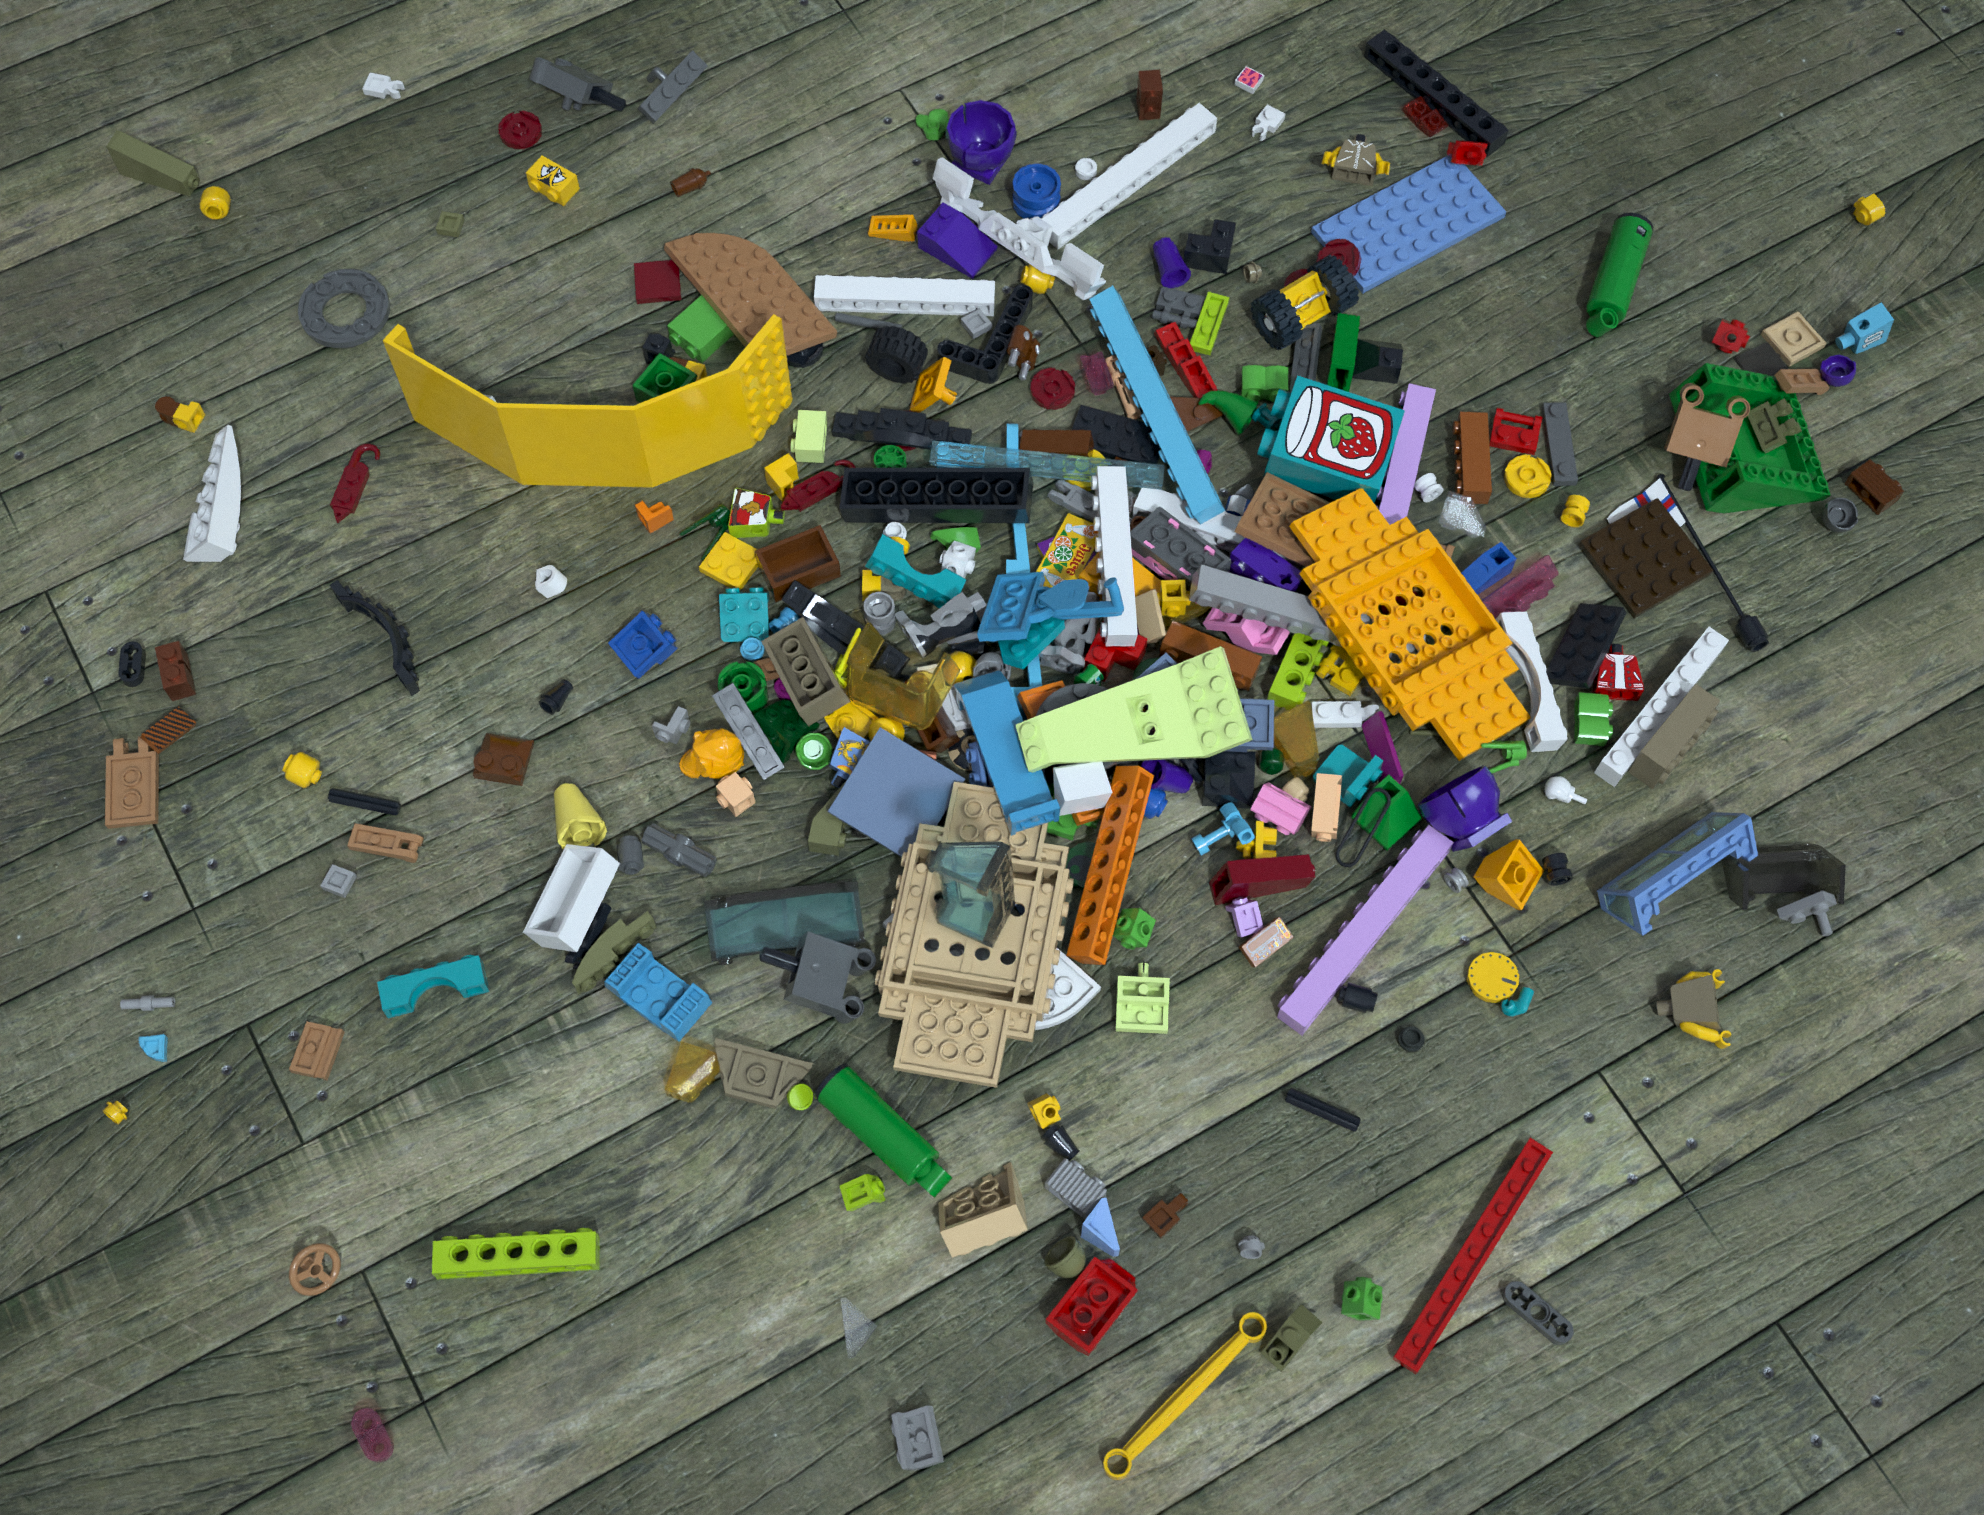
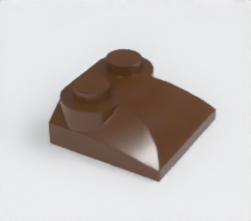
M486 733L480 752L473 761L475 767L473 771L474 778L522 786L533 750L534 740Z

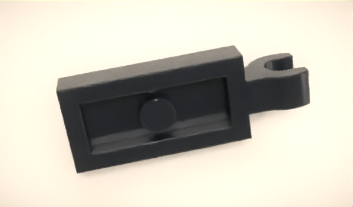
M600 904L578 951H570L566 955L565 962L574 964L573 969H578L585 953L597 941L612 909L608 904Z

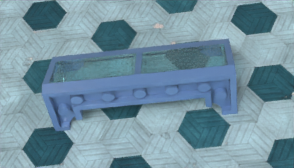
M1709 813L1597 890L1601 909L1642 936L1652 930V925L1649 924L1651 916L1660 913L1658 903L1729 854L1736 859L1741 857L1748 862L1758 856L1751 817L1744 813Z

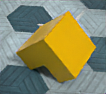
M789 453L764 468L767 484L782 503L786 497V491L793 488V482L799 479L797 463Z

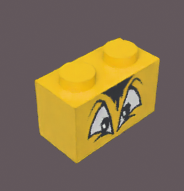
M541 156L526 172L528 185L534 192H540L550 201L557 202L562 206L580 189L576 174L544 156Z

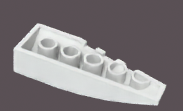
M226 425L214 438L208 461L212 464L204 472L202 481L206 484L202 492L198 493L196 502L200 503L197 514L192 513L183 557V560L187 562H221L229 555L231 556L236 550L235 538L240 528L238 520L241 484L237 447L233 429L230 425Z

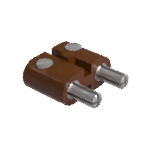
M1016 325L1013 328L1007 352L1010 355L1008 365L1014 367L1017 364L1021 369L1018 378L1026 380L1028 371L1034 369L1037 356L1040 353V343L1036 338H1032L1033 334L1027 327Z

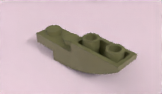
M648 911L627 926L621 919L618 920L591 946L582 959L572 981L578 995L592 990L603 977H609L620 964L619 954L627 953L637 941L652 935L657 927Z

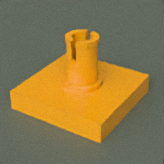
M942 357L919 374L909 411L920 413L938 400H942L948 405L955 401L957 393L945 387L951 360Z

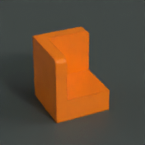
M643 501L635 505L639 520L650 534L674 520L672 509L669 505L664 506L662 502H658L650 508Z

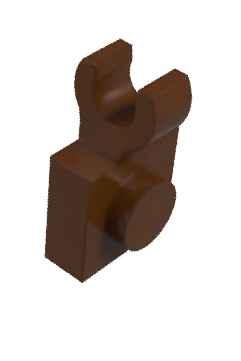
M1180 1193L1168 1205L1161 1200L1142 1217V1220L1162 1239L1180 1222V1218L1176 1214L1188 1205V1199Z

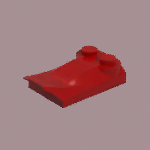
M1094 1257L1046 1318L1045 1323L1071 1347L1089 1356L1138 1292L1135 1286L1136 1278L1112 1259L1099 1260Z

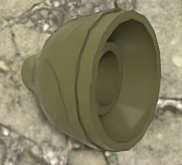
M1073 1236L1066 1237L1056 1243L1049 1250L1044 1260L1047 1269L1062 1278L1077 1279L1085 1270L1086 1256L1084 1249Z

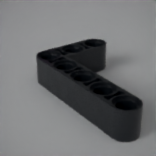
M1021 284L1013 289L984 351L951 340H944L937 346V361L942 357H946L951 360L950 372L987 384L997 382L1010 356L1007 348L1013 328L1016 325L1024 326L1032 310L1033 291L1031 287Z

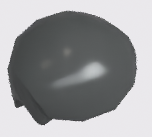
M1836 497L1827 502L1822 510V521L1825 527L1832 532H1847L1858 523V510L1855 504L1847 498Z

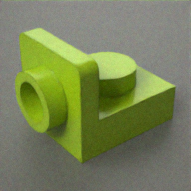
M864 1174L839 1186L846 1211L852 1212L872 1202L881 1203L885 1201L884 1184L875 1175Z

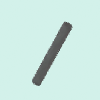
M836 313L835 316L836 322L874 329L883 328V326H896L898 328L903 326L902 324L843 313Z

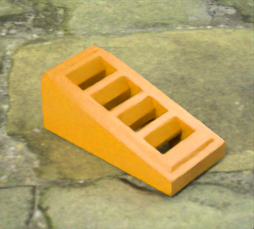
M914 215L871 216L868 235L869 237L914 242L917 222ZM879 223L882 224L881 229H878Z

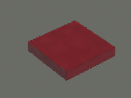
M673 260L634 263L637 304L682 300L680 268Z

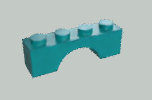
M884 534L881 535L865 565L874 574L891 580L895 585L913 592L919 598L926 599L939 609L956 595L960 594L966 582V579L946 568L940 573L933 575L922 574L908 564L904 556V545Z
M466 955L460 960L451 963L440 962L435 967L428 969L417 968L411 970L409 974L401 976L390 975L384 978V980L377 982L382 1010L388 1019L414 1012L419 997L425 991L435 986L452 987L459 991L464 998L490 992L484 963L479 955Z

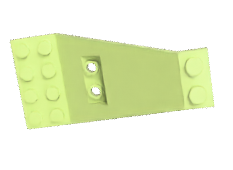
M1221 646L1171 667L1016 724L1027 768L1032 773L1054 764L1208 758L1253 740L1225 650ZM1148 704V710L1143 712V707ZM1155 727V733L1150 735V730Z

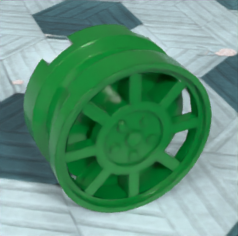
M883 446L874 455V468H907L906 454L898 446Z

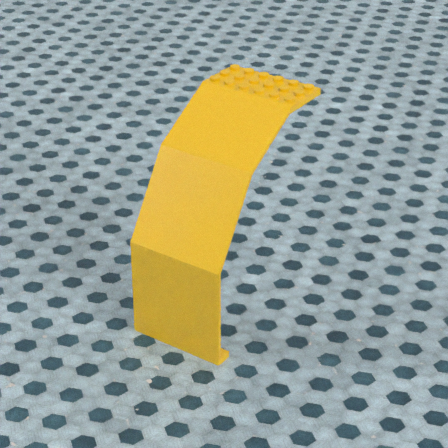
M774 314L728 369L634 406L497 403L415 355L407 331L401 325L397 324L382 340L414 421L522 485L655 487L752 448L757 441H761L764 438L766 430L777 422L780 413L791 405L793 399L782 319Z

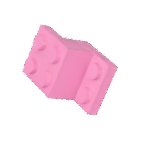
M1216 608L1211 609L1203 622L1207 630L1226 632L1235 646L1255 653L1277 655L1290 633L1287 629L1268 626L1264 622L1248 620L1237 614L1224 613Z

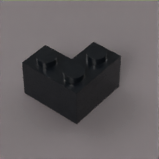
M1214 219L1211 237L1189 233L1184 254V262L1187 267L1227 274L1236 222Z

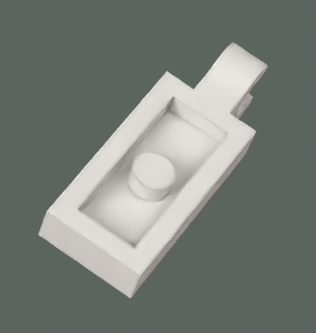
M1361 701L1312 702V728L1361 727L1362 721H1367L1379 711V705H1368L1361 708Z

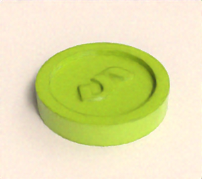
M795 1084L788 1091L787 1101L793 1109L805 1110L812 1104L813 1092L805 1084Z

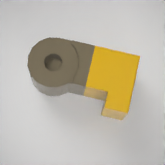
M863 570L862 601H865L869 595L875 592L887 593L894 601H899L905 597V588L895 585L891 580L883 576H872L871 570Z

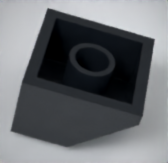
M1223 751L1204 758L1202 806L1222 807L1227 803L1233 802L1236 808L1251 809L1255 780V752Z

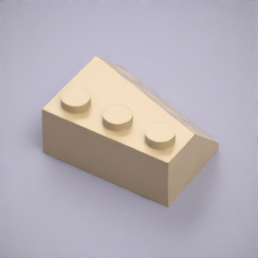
M1011 1162L1003 1166L1005 1171L994 1177L988 1174L983 1177V1182L973 1189L965 1187L938 1203L940 1233L952 1258L958 1255H966L972 1250L983 1246H991L999 1240L1010 1236H1018L1028 1230L1024 1199Z

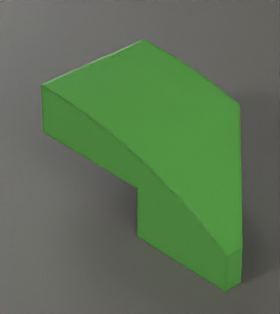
M975 527L933 531L930 535L933 541L938 540L947 547L946 551L953 541L976 548L975 552H978L981 548L978 531Z

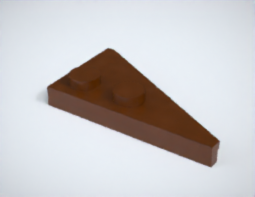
M1170 397L1187 432L1224 416L1212 404L1199 405L1198 403L1201 398Z

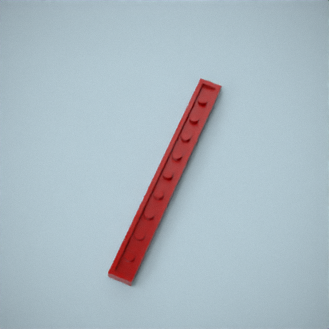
M1529 1138L1394 1355L1393 1360L1415 1375L1422 1367L1553 1154L1551 1150Z

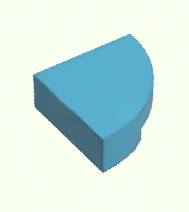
M165 1034L139 1037L140 1047L151 1059L167 1062L168 1037Z

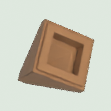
M770 658L753 662L762 669L766 681L780 678Z

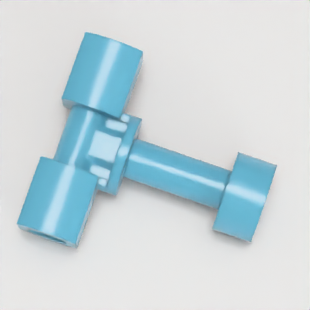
M1233 802L1227 803L1220 808V812L1225 819L1221 821L1222 827L1205 837L1198 834L1191 838L1201 856L1210 851L1209 845L1228 834L1231 838L1236 835L1242 845L1250 843L1255 838L1251 828L1245 819H1242Z

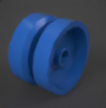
M1029 164L1015 174L1012 202L1014 210L1023 219H1032L1037 216L1042 218L1046 213H1050L1058 207L1061 198L1060 176L1054 169L1043 164Z

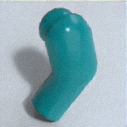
M1522 987L1518 999L1510 1001L1505 999L1501 1003L1502 1012L1510 1017L1526 1013L1534 991L1531 988Z

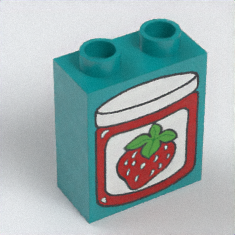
M1297 375L1292 392L1279 389L1270 416L1282 419L1278 432L1266 428L1257 455L1269 459L1263 476L1268 472L1299 488L1335 500L1362 488L1374 503L1380 491L1405 410Z

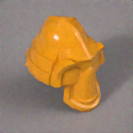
M723 728L702 732L696 731L693 736L692 749H689L683 755L679 763L681 772L690 778H699L700 775L704 778H723L727 775H732L744 766V750L740 739L734 733Z

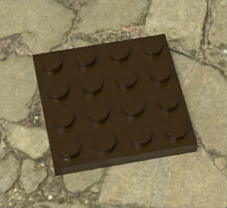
M1658 498L1595 532L1579 543L1580 548L1634 619L1705 579L1714 571Z

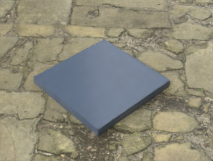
M880 727L831 805L828 813L902 857L903 852H908L909 844L916 842L920 823L938 825L949 807L954 782L963 783L965 778Z

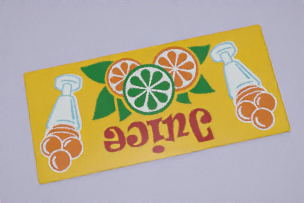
M1070 513L1067 514L1036 571L1044 573L1045 582L1043 587L1051 588L1064 580L1079 578L1080 573L1095 549V538L1098 537V531H1094V523Z

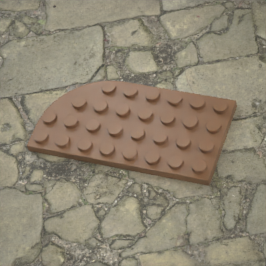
M695 233L694 235L665 243L664 251L745 347L773 314L782 319L786 356L836 338L837 330L776 259L760 246L740 237L720 233Z

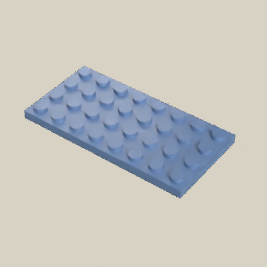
M1446 156L1313 226L1311 233L1323 247L1329 241L1347 239L1358 248L1362 260L1360 269L1352 279L1356 281V287L1363 294L1505 218L1506 211L1465 164L1452 163V157Z

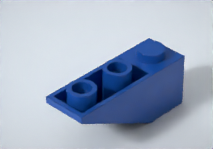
M1500 542L1483 553L1461 574L1478 595L1510 574L1517 558Z

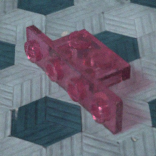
M1544 555L1481 601L1495 619L1500 613L1525 612L1531 607V603L1545 598L1548 595V591L1555 587L1552 579L1558 576L1559 573L1550 556Z

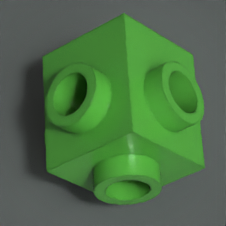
M1141 908L1122 909L1116 922L1113 937L1119 940L1120 944L1127 949L1133 950L1138 947H1147L1156 920Z
M1356 1277L1355 1281H1344L1341 1314L1357 1321L1380 1320L1383 1287L1372 1283V1279L1367 1277Z

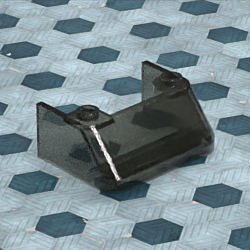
M1805 843L1756 846L1758 856L1750 862L1741 857L1736 859L1730 854L1721 859L1729 898L1742 910H1748V904L1755 899V894L1802 891L1810 896L1820 891L1834 894L1838 904H1844L1846 865L1820 845Z

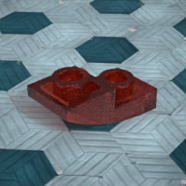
M1421 96L1404 105L1402 109L1410 121L1429 137L1448 127V124L1437 109L1432 111Z

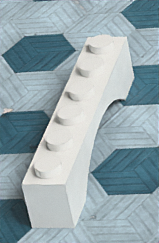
M1527 611L1500 613L1495 620L1513 643L1506 652L1523 674L1530 694L1531 719L1524 730L1530 751H1556L1568 740L1567 730L1561 720L1560 709L1553 695V687L1549 682L1546 665L1543 663L1540 655L1539 644L1536 642L1532 623L1529 621Z

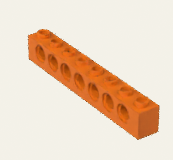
M1116 766L1111 784L1112 794L1106 803L1066 956L1082 964H1106L1154 778L1153 774L1140 766Z

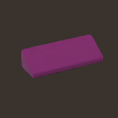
M1378 711L1362 724L1364 736L1371 757L1373 758L1376 755L1384 760L1381 767L1383 773L1379 778V782L1390 775L1401 784L1404 774L1384 713Z

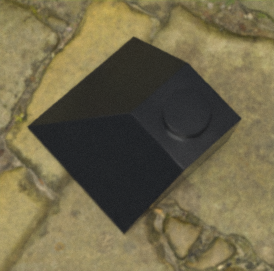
M1358 339L1352 378L1397 384L1402 368V344Z

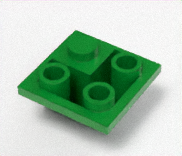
M1390 775L1373 788L1385 789L1391 797L1390 806L1372 836L1386 851L1422 818L1408 791ZM1382 792L1373 793L1356 822L1368 834L1372 831L1386 806V795ZM1363 802L1359 805V807H1358V808L1355 810V812L1351 815V818H1352L1353 820H1354V818H1355L1357 812L1359 811L1361 805L1363 804Z

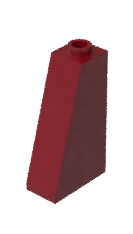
M1309 854L1226 861L1209 881L1215 905L1231 903L1233 899L1246 896L1247 899L1306 888L1315 878V867L1311 863Z

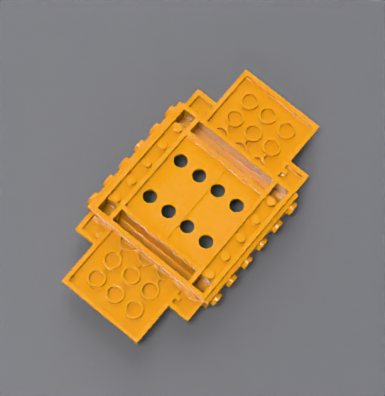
M1362 488L1290 524V529L1315 562L1302 569L1299 573L1312 591L1308 599L1392 715L1400 713L1412 731L1431 722L1458 761L1481 749L1482 743H1492L1531 719V716L1504 681V679L1519 670L1506 652L1513 644L1429 529L1419 533L1407 516L1390 525ZM1412 588H1420L1423 592V597L1416 596ZM1395 597H1403L1406 600V606L1397 604ZM1384 605L1388 609L1389 615L1381 614L1378 606ZM1366 614L1370 616L1372 624H1365L1361 620V615ZM1442 625L1450 628V636L1442 633L1440 628ZM1425 634L1433 637L1434 645L1427 644L1424 641ZM1413 644L1418 651L1417 654H1411L1407 650L1406 645ZM1390 653H1395L1399 656V664L1393 663L1390 660Z

